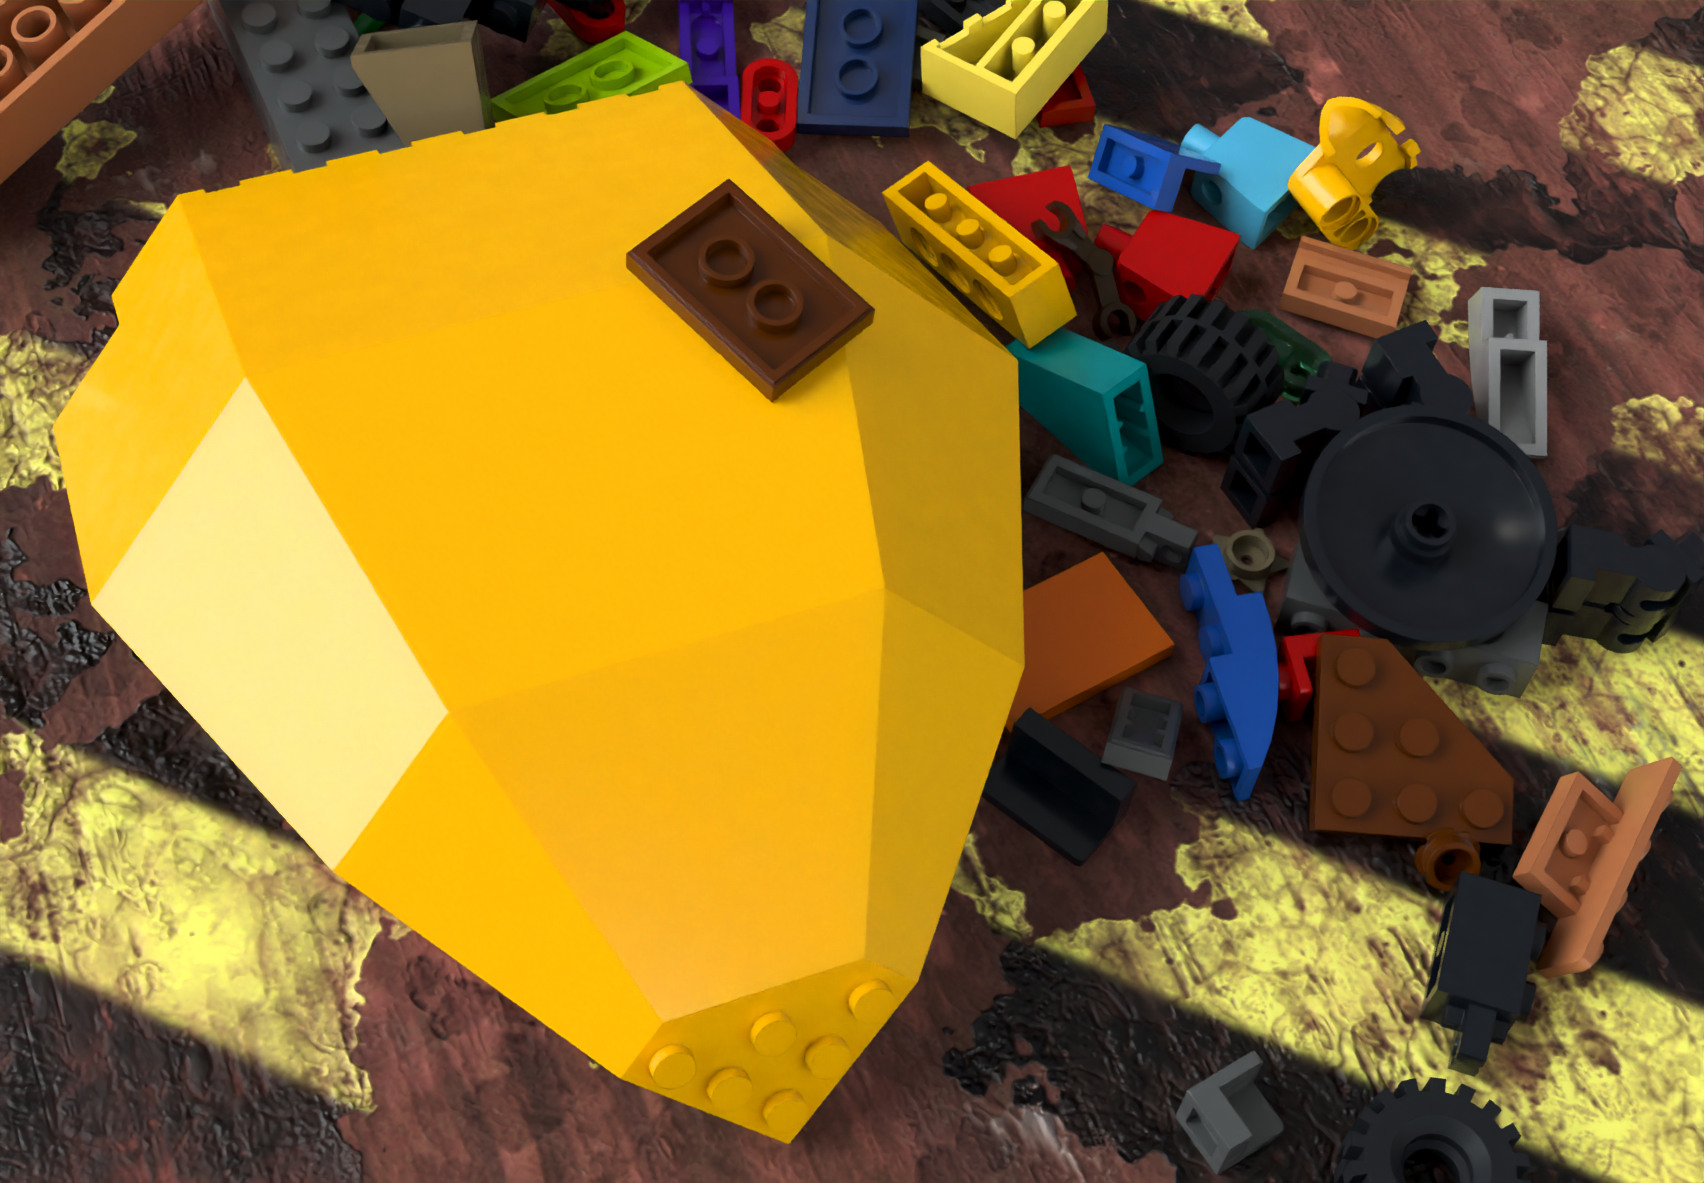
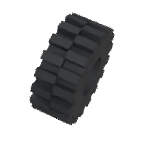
M1430 1077L1423 1090L1419 1091L1416 1078L1401 1081L1393 1094L1388 1087L1374 1097L1369 1107H1364L1338 1152L1337 1157L1342 1159L1334 1170V1183H1407L1403 1176L1404 1163L1408 1158L1417 1154L1430 1156L1440 1161L1452 1173L1456 1183H1531V1181L1521 1179L1531 1165L1527 1151L1513 1153L1512 1148L1521 1135L1513 1123L1502 1129L1499 1127L1495 1119L1502 1109L1492 1100H1489L1484 1108L1481 1109L1471 1102L1476 1092L1473 1088L1461 1083L1454 1095L1445 1092L1446 1079Z

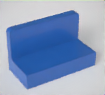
M1104 124L1088 179L1154 210L1171 213L1185 169L1218 175L1221 163L1161 137Z

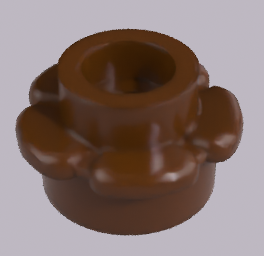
M1451 827L1439 828L1431 832L1427 836V843L1421 845L1416 851L1415 865L1418 872L1425 874L1427 883L1437 889L1449 892L1461 870L1475 875L1480 873L1481 862L1478 855L1481 852V848L1477 839L1467 831L1457 833ZM1445 854H1454L1453 860L1449 862L1442 861Z

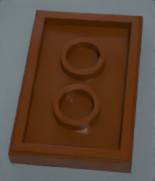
M730 179L724 181L626 253V268L771 402L873 323L875 309Z

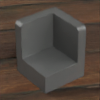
M1251 1051L1188 1089L1175 1116L1216 1175L1280 1137L1284 1130V1123L1254 1084V1080L1263 1064V1061L1255 1051Z

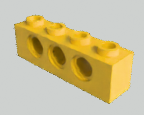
M930 161L925 162L882 192L902 242L1028 349H1031L1077 316L1059 263Z

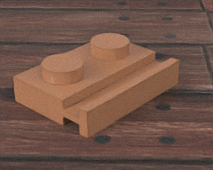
M1302 235L1278 309L1369 337L1379 338L1394 332L1413 269Z

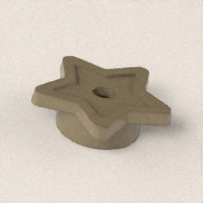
M1261 528L1241 530L1231 535V537L1216 534L1212 538V544L1218 543L1232 583H1239L1249 593L1262 591L1263 594L1267 577L1285 572L1289 567L1287 560L1275 554L1273 543L1264 535V531ZM1248 558L1252 561V564L1246 565L1241 559Z

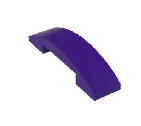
M678 0L680 59L689 64L693 81L689 85L741 120L739 80L736 70L733 0Z

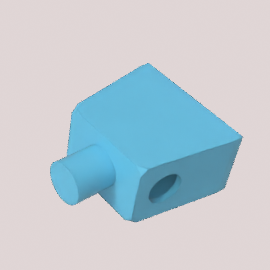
M1251 117L1241 118L1221 137L1197 123L1187 132L1181 143V147L1221 163L1218 175L1195 171L1190 193L1199 205L1229 231L1241 235L1240 240L1252 250H1255L1300 206L1288 191L1287 184L1296 168L1316 148Z

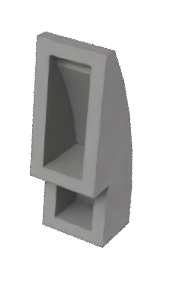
M1481 287L1468 300L1470 371L1476 417L1511 439L1528 458L1544 459L1547 457V341L1539 340L1540 291Z

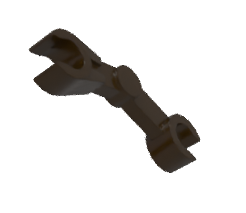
M1059 201L1047 204L1045 208L1056 215L1060 221L1059 231H1052L1041 219L1031 223L1032 231L1037 239L1068 254L1070 253L1083 265L1084 271L1090 276L1098 310L1092 320V329L1095 335L1101 341L1112 338V333L1107 323L1110 313L1115 314L1119 318L1123 336L1133 333L1136 327V316L1128 305L1120 301L1112 271L1114 263L1112 255L1107 250L1098 248L1086 237L1085 231L1068 205Z

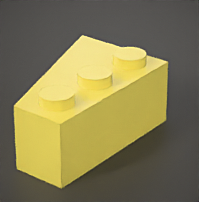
M1006 0V4L983 18L976 13L963 21V30L941 43L933 39L920 47L922 93L1016 139L1107 32L1108 0Z

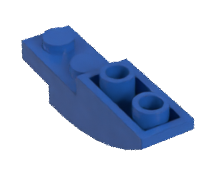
M1218 543L1193 548L1186 573L1180 576L1179 589L1185 609L1187 611H1194L1200 628L1198 632L1199 648L1202 658L1206 663L1200 683L1194 687L1195 710L1199 720L1202 723L1208 722L1215 740L1213 756L1218 774L1222 779H1229L1236 801L1250 798L1272 740L1277 715L1279 689L1277 650L1271 620L1262 591L1237 595Z

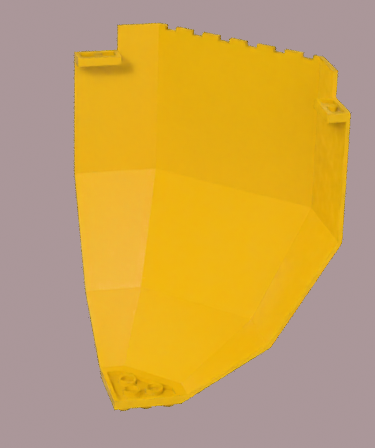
M684 81L660 85L657 91L631 97L624 93L577 104L578 109L552 115H546L545 112L505 120L495 123V128L463 134L462 131L417 140L411 142V147L379 154L377 150L333 159L326 161L327 166L293 173L289 169L239 181V186L209 193L201 189L177 195L111 295L119 326L53 424L91 605L335 874L618 1078L790 1144L918 983L1025 668L1018 360L880 221L796 166L770 139ZM727 179L732 180L875 309L873 323L773 402L767 399L626 268L627 252Z

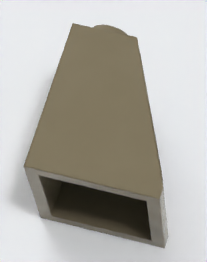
M478 20L361 35L350 56L352 68L406 148L411 147V142L452 132L462 131L463 134L495 128Z

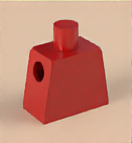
M1070 165L967 186V191L1058 262L1069 293L1075 289L1076 281L1073 275L1081 271L1083 265L1070 253L1068 254L1037 239L1031 227L1032 222L1041 219L1047 224L1049 229L1058 232L1060 221L1045 206L1053 201H1059L1071 208L1088 238V229Z
M1152 210L1147 213L1134 235L1106 223L1103 224L1094 240V244L1098 248L1110 252L1113 257V265L1115 266L1114 278L1121 303L1128 305L1133 310L1135 316L1146 322L1159 304L1163 301L1168 302L1173 296L1182 295L1188 299L1191 294L1203 295L1208 301L1213 302L1230 274L1241 235L1164 211Z

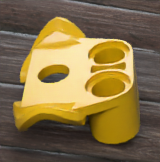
M1339 96L1327 100L1320 116V144L1296 168L1287 184L1288 191L1330 243L1350 250L1357 249L1364 244L1377 230L1379 219L1369 206L1373 201L1372 194L1377 185L1390 173L1405 168L1411 170L1418 165L1416 155L1421 152L1417 142L1411 138L1399 146L1386 128H1390L1395 135H1398L1406 129L1401 119L1375 104L1354 97ZM1376 143L1375 147L1366 156L1356 160L1366 147Z

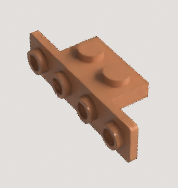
M1673 757L1631 769L1626 774L1614 802L1609 800L1579 771L1560 777L1512 876L1527 891L1542 895L1540 903L1558 918L1536 965V970L1544 978L1549 979L1571 973L1584 972L1592 967L1602 955L1604 950L1603 940L1611 922L1627 900V887L1638 863L1646 856L1651 847L1650 837L1661 813L1669 806L1673 799L1674 792L1672 789L1682 769V765Z

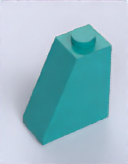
M1063 327L1054 331L1031 349H1028L1018 339L1005 347L1018 360L1019 404L1091 470L1132 486L1164 463L1146 363Z

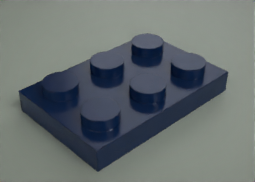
M807 0L796 127L798 134L909 138L920 0Z

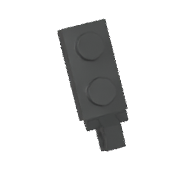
M1050 454L1024 498L1023 511L1132 558L1137 557L1139 560L1151 562L1154 558L1156 562L1181 570L1185 569L1191 557L1199 533L1195 529L1173 521L1174 515L1162 508V499L1056 454Z

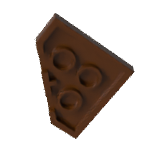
M1321 634L1317 638L1309 832L1427 841V836L1434 830L1451 827L1457 833L1461 831L1469 832L1477 839L1480 846L1501 848L1511 846L1514 779L1388 639Z

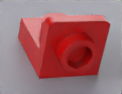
M1358 628L1284 637L1277 653L1279 675L1278 701L1281 702L1287 722L1301 720L1312 696L1313 689L1315 690L1317 638L1321 634L1361 637Z

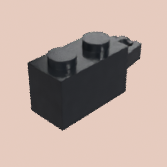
M1462 870L1443 902L1420 1018L1454 1030L1448 1069L1475 1077L1479 1072V1068L1483 1067L1487 1060L1490 1042L1503 1045L1507 1033L1515 1021L1525 1023L1530 1014L1535 997L1536 984L1526 980L1529 962L1535 963L1540 956L1545 941L1547 925L1537 921L1542 895Z

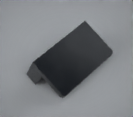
M1029 707L1013 724L1008 750L990 769L981 797L1075 866H1082L1127 815L1137 783L1112 765L1102 763V758Z

